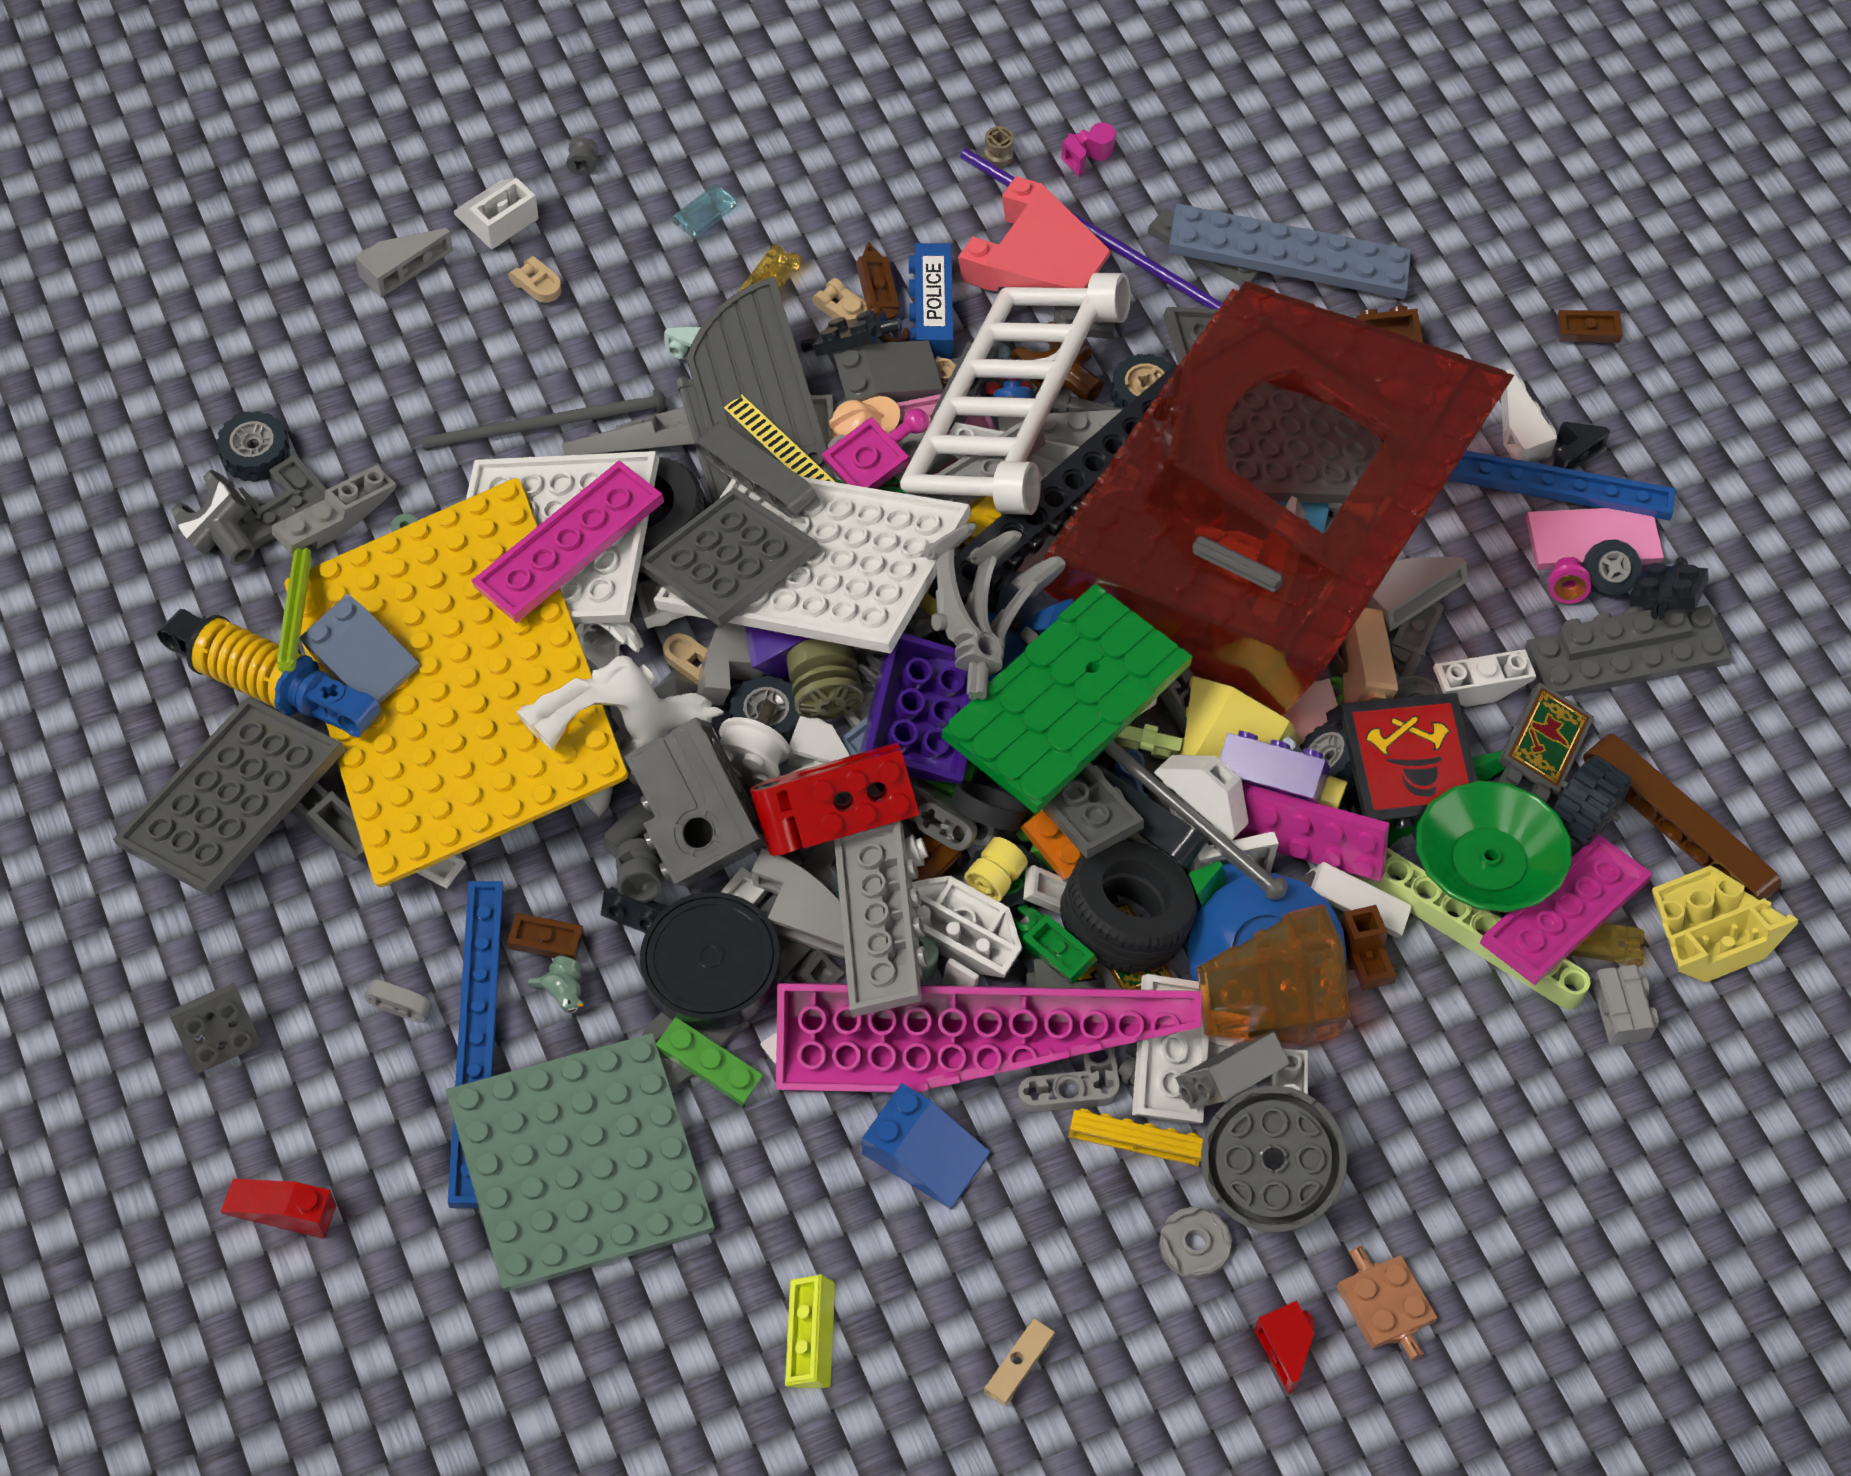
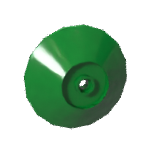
M1476 781L1451 787L1428 804L1417 824L1416 853L1426 875L1449 897L1478 910L1512 912L1536 906L1560 889L1572 866L1571 838L1560 816L1539 796L1510 783Z

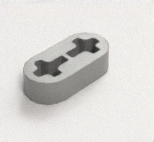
M372 980L364 995L365 1000L372 1006L414 1022H424L432 1007L431 1002L424 996L381 980Z

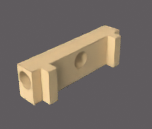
M1034 1318L985 1386L984 1393L1005 1407L1011 1401L1013 1394L1044 1350L1046 1351L1055 1332ZM1019 1357L1022 1359V1363L1014 1364L1011 1358Z

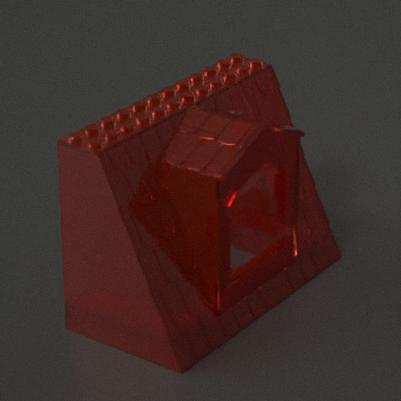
M1245 281L1239 291L1234 288L1230 291L1222 303L1223 305L1216 311L1206 329L1199 335L1189 353L1182 359L1172 377L1168 379L1161 389L1158 397L1151 403L1141 421L1134 427L1124 445L1117 451L1107 469L1103 471L1094 484L1093 489L1086 495L1074 516L1069 519L1057 540L1052 543L1044 555L1042 561L1050 557L1059 556L1066 562L1064 570L1042 590L1059 602L1071 598L1075 602L1096 583L1107 594H1111L1128 607L1131 612L1136 613L1152 625L1155 630L1160 631L1176 643L1179 648L1192 655L1189 668L1195 677L1234 687L1279 715L1284 716L1327 668L1514 375L1507 373L1503 369L1464 358V355L1412 340L1408 336L1369 325L1366 321L1315 306L1313 303L1280 294L1273 289ZM1263 383L1312 397L1313 400L1334 406L1384 440L1324 533L1311 526L1310 522L1305 518L1302 520L1249 483L1248 479L1245 477L1242 479L1227 468L1224 437L1230 413L1235 404L1246 393ZM1199 536L1213 540L1281 573L1284 580L1283 584L1277 592L1265 589L1195 555L1192 548L1193 543Z

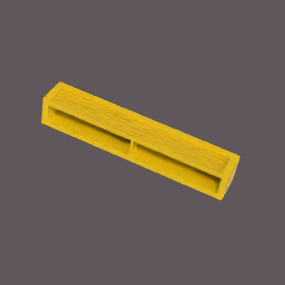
M1074 1109L1068 1138L1197 1167L1200 1164L1203 1138H1200L1195 1133L1182 1134L1173 1128L1160 1129L1154 1124L1145 1123L1142 1125L1128 1118L1122 1120L1115 1119L1112 1115L1093 1114L1087 1109Z

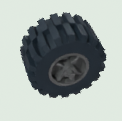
M1598 755L1588 759L1569 783L1563 780L1560 784L1565 789L1553 810L1560 816L1572 840L1584 847L1591 844L1612 819L1618 822L1621 816L1617 815L1616 812L1631 786V777Z

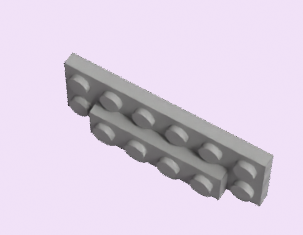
M901 821L835 839L849 1008L852 1015L856 1017L921 1002L920 978H923L922 968L928 966V959L925 948L923 946L919 947L918 938L924 937L925 932L921 917H916L915 912L916 908L921 907L919 891L917 887L913 888L912 880L918 878V870L915 860L913 858L909 859L906 855L903 824Z

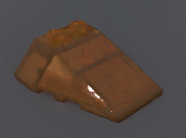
M1320 904L1291 911L1282 916V920L1266 930L1262 928L1255 932L1253 938L1236 947L1234 945L1197 967L1204 1034L1207 1036L1249 1039L1275 1032L1279 1042L1306 1045L1340 1036L1350 1017L1344 948L1325 905Z

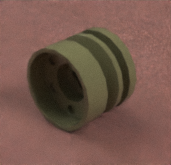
M811 638L797 644L787 654L786 663L790 681L793 683L792 694L795 710L800 716L810 719L813 717L822 720L834 719L849 714L863 702L864 693L860 685V675L857 673L858 664L854 646Z

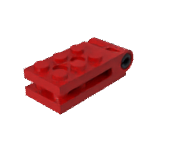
M898 742L768 779L766 782L755 785L750 789L767 849L771 856L786 854L799 849L801 846L807 848L919 815ZM874 782L884 784L882 791L877 794L867 792L869 785ZM845 791L851 794L850 799L845 803L834 801V797L839 792Z

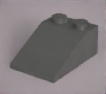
M929 340L872 343L834 354L846 401L858 400L862 402L869 398L883 396L889 397L898 403L938 395L944 390Z

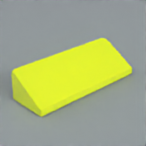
M822 1274L790 1280L786 1387L828 1388L831 1386L835 1283Z

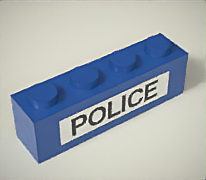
M915 243L914 255H909L908 260L909 274H914V279H909V298H915V303H909V322H915V328H910L909 341L929 340L934 359L937 356L952 359L951 243Z

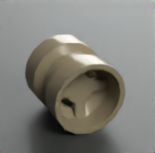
M995 126L990 128L985 135L984 159L999 168L1008 166L1013 160L1015 138L1010 129L1003 126Z

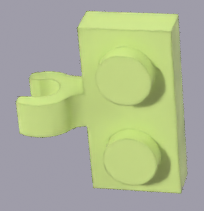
M1145 724L1144 729L1127 726L1113 741L1119 743L1123 750L1144 749L1151 751V756L1167 760L1171 755L1179 754L1183 738L1157 733L1158 726Z

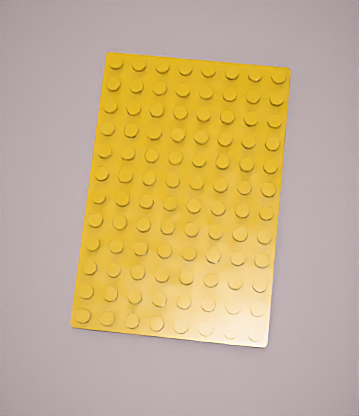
M518 478L508 480L310 568L301 635L345 595L349 594L421 665L416 672L380 704L382 713L360 737L351 736L344 730L326 723L330 737L341 742L346 750L338 758L337 762L372 879L377 887L382 888L623 782L628 778L625 763L603 705H592L580 710L567 723L553 751L531 733L516 713L524 705H533L541 696L560 689L575 678L583 680L593 678L561 588L516 624L477 591L471 581L538 526L523 484ZM289 578L284 583L286 591H288ZM302 643L305 655L312 657V660L316 661ZM318 663L319 671L325 672L328 675H330L331 679L337 680L320 663Z

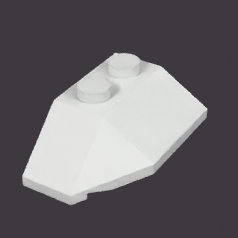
M952 876L912 882L913 888L917 887L921 898V907L915 909L916 917H921L925 935L936 942L939 954L948 959H954L977 974L1005 978L1022 950L1010 908Z

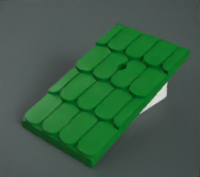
M1095 583L1058 615V620L1033 640L1018 658L987 684L985 699L977 698L972 700L950 719L948 725L942 730V738L1037 815L1138 715L1156 705L1157 697L1191 665L1192 655L1179 648L1176 643L1157 629L1155 630L1152 625L1133 611L1131 612L1128 607L1111 594H1107L1103 588Z

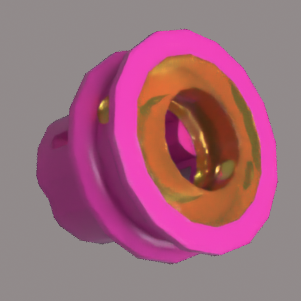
M1575 557L1559 559L1555 563V569L1549 575L1550 595L1561 603H1578L1590 593V574L1583 567L1579 559Z

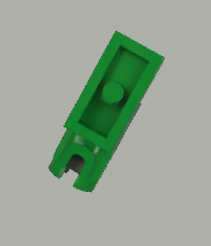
M1028 905L1018 907L1019 912L1024 917L1020 922L1014 918L1013 920L1021 945L1034 957L1043 960L1050 968L1059 972L1069 982L1074 984L1097 961L1093 952L1048 914L1042 916Z

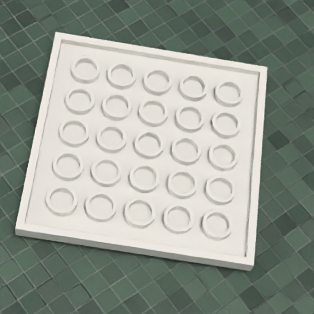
M656 451L474 460L466 499L508 480L518 478L523 484L536 523L539 526L619 460L654 487L659 457ZM649 515L560 587L573 624L630 622Z

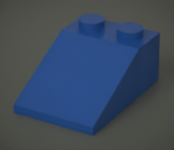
M904 1083L900 1084L862 1137V1154L951 1210L990 1155V1151L934 1102Z

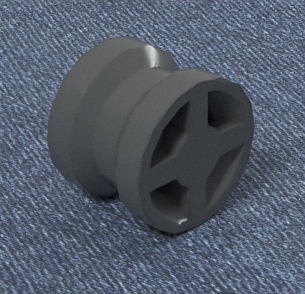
M585 137L574 138L569 143L567 167L575 174H591L596 169L595 158L598 155V145L593 140Z

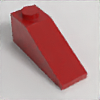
M233 1179L222 1206L221 1214L325 1239L337 1205L329 1189L294 1181Z

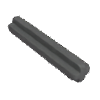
M1199 536L1193 543L1192 548L1195 555L1265 589L1277 592L1283 584L1284 580L1281 573L1213 540Z

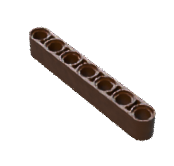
M1611 733L1606 734L1583 755L1584 763L1591 757L1598 755L1631 777V786L1624 800L1702 868L1710 865L1744 885V891L1758 900L1764 898L1767 900L1781 887L1782 882L1779 875L1768 864L1619 737Z

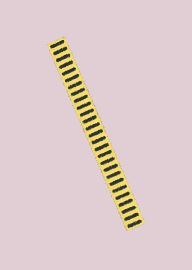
M742 394V398L733 400L724 407L786 467L801 477L835 482Z

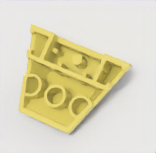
M1195 676L1190 677L1189 687L1191 688L1189 707H1186L1185 716L1187 717L1180 755L1216 756L1220 759L1227 733L1238 735L1239 731L1255 734L1258 736L1257 741L1270 744L1271 740L1283 741L1286 736L1296 742L1298 746L1304 742L1288 719L1236 688Z
M1711 865L1652 888V895L1678 971L1705 983L1764 960L1798 924V919L1790 914L1785 917L1771 908V902L1765 898L1761 900L1756 899L1744 891V885Z

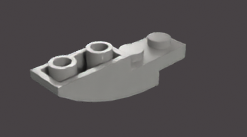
M375 465L325 490L324 500L272 525V535L290 554L296 548L302 549L310 544L318 549L351 529L373 512L396 489V483Z

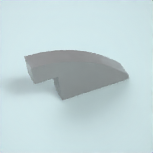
M1420 557L1383 563L1361 570L1327 587L1334 618L1341 625L1351 605L1382 610L1385 626L1391 631L1468 582L1466 561L1462 557Z
M728 622L722 627L717 626L701 664L697 694L706 697L712 702V705L723 706L731 689L730 679L750 681L754 677L760 678L763 675V672L751 667L745 626Z
M762 848L751 871L753 886L778 894L768 916L776 934L845 959L840 901L806 870L780 855L771 856L768 850Z

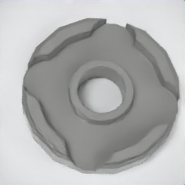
M1199 1207L1180 1209L1168 1217L1161 1229L1159 1249L1162 1259L1172 1271L1182 1277L1202 1279L1211 1277L1223 1268L1230 1255L1232 1239L1228 1226L1220 1216L1212 1211L1211 1213L1204 1211ZM1191 1235H1197L1204 1240L1205 1247L1200 1250H1193L1187 1246L1185 1240Z

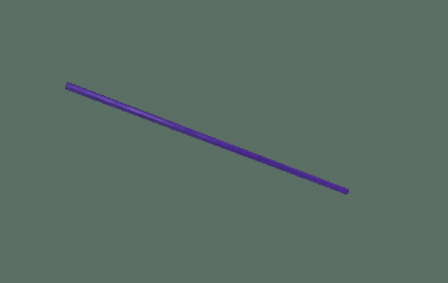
M964 148L960 154L962 160L1007 187L1015 178L967 148ZM1071 212L1106 247L1208 309L1234 310ZM1364 389L1369 406L1431 444L1461 449L1459 445Z

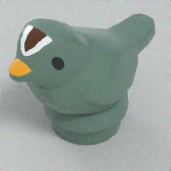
M556 956L554 962L550 964V972L542 977L531 978L527 981L528 987L541 988L547 991L566 1013H575L579 1007L584 1005L579 998L581 986L578 982L581 977L580 970L582 965L571 958Z

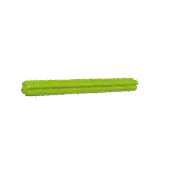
M298 547L293 552L277 655V669L281 672H292L296 668L312 560L311 551L308 548L301 549Z

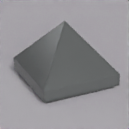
M674 668L653 690L657 696L665 699L677 694L696 693L698 685Z

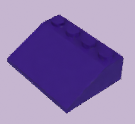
M902 633L891 653H883L860 753L898 742L909 778L962 783L967 758L942 738V730L948 725L950 719L972 701L967 694L968 671L955 667L957 659L955 657V648Z

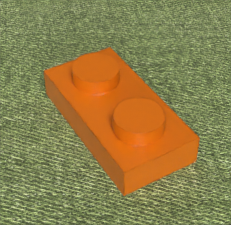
M1041 810L1020 828L1064 881L1071 875L1076 863L1083 854L1046 813Z

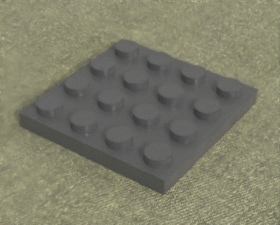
M733 488L641 558L639 570L722 627L818 553L820 548L815 539L738 489Z

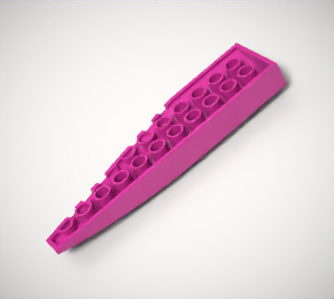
M782 982L778 983L776 1090L895 1092L900 1084L904 1083L913 1090L921 1092L1201 1027V991L920 985L921 1002L854 1017L849 1008L847 983Z

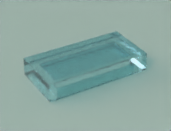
M715 183L673 216V223L695 239L737 206V200Z

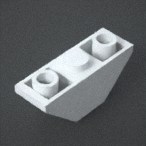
M1525 649L1439 663L1433 667L1443 694L1457 693L1459 703L1464 707L1497 702L1536 678Z
M1171 755L1154 772L1167 787L1179 794L1188 802L1191 808L1205 817L1229 840L1232 841L1249 823L1242 780L1216 756Z

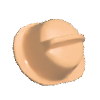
M883 396L869 398L862 402L858 400L843 402L833 413L832 419L829 420L830 427L832 428V439L840 435L846 436L870 417L888 434L898 427L901 418L900 408L894 400Z

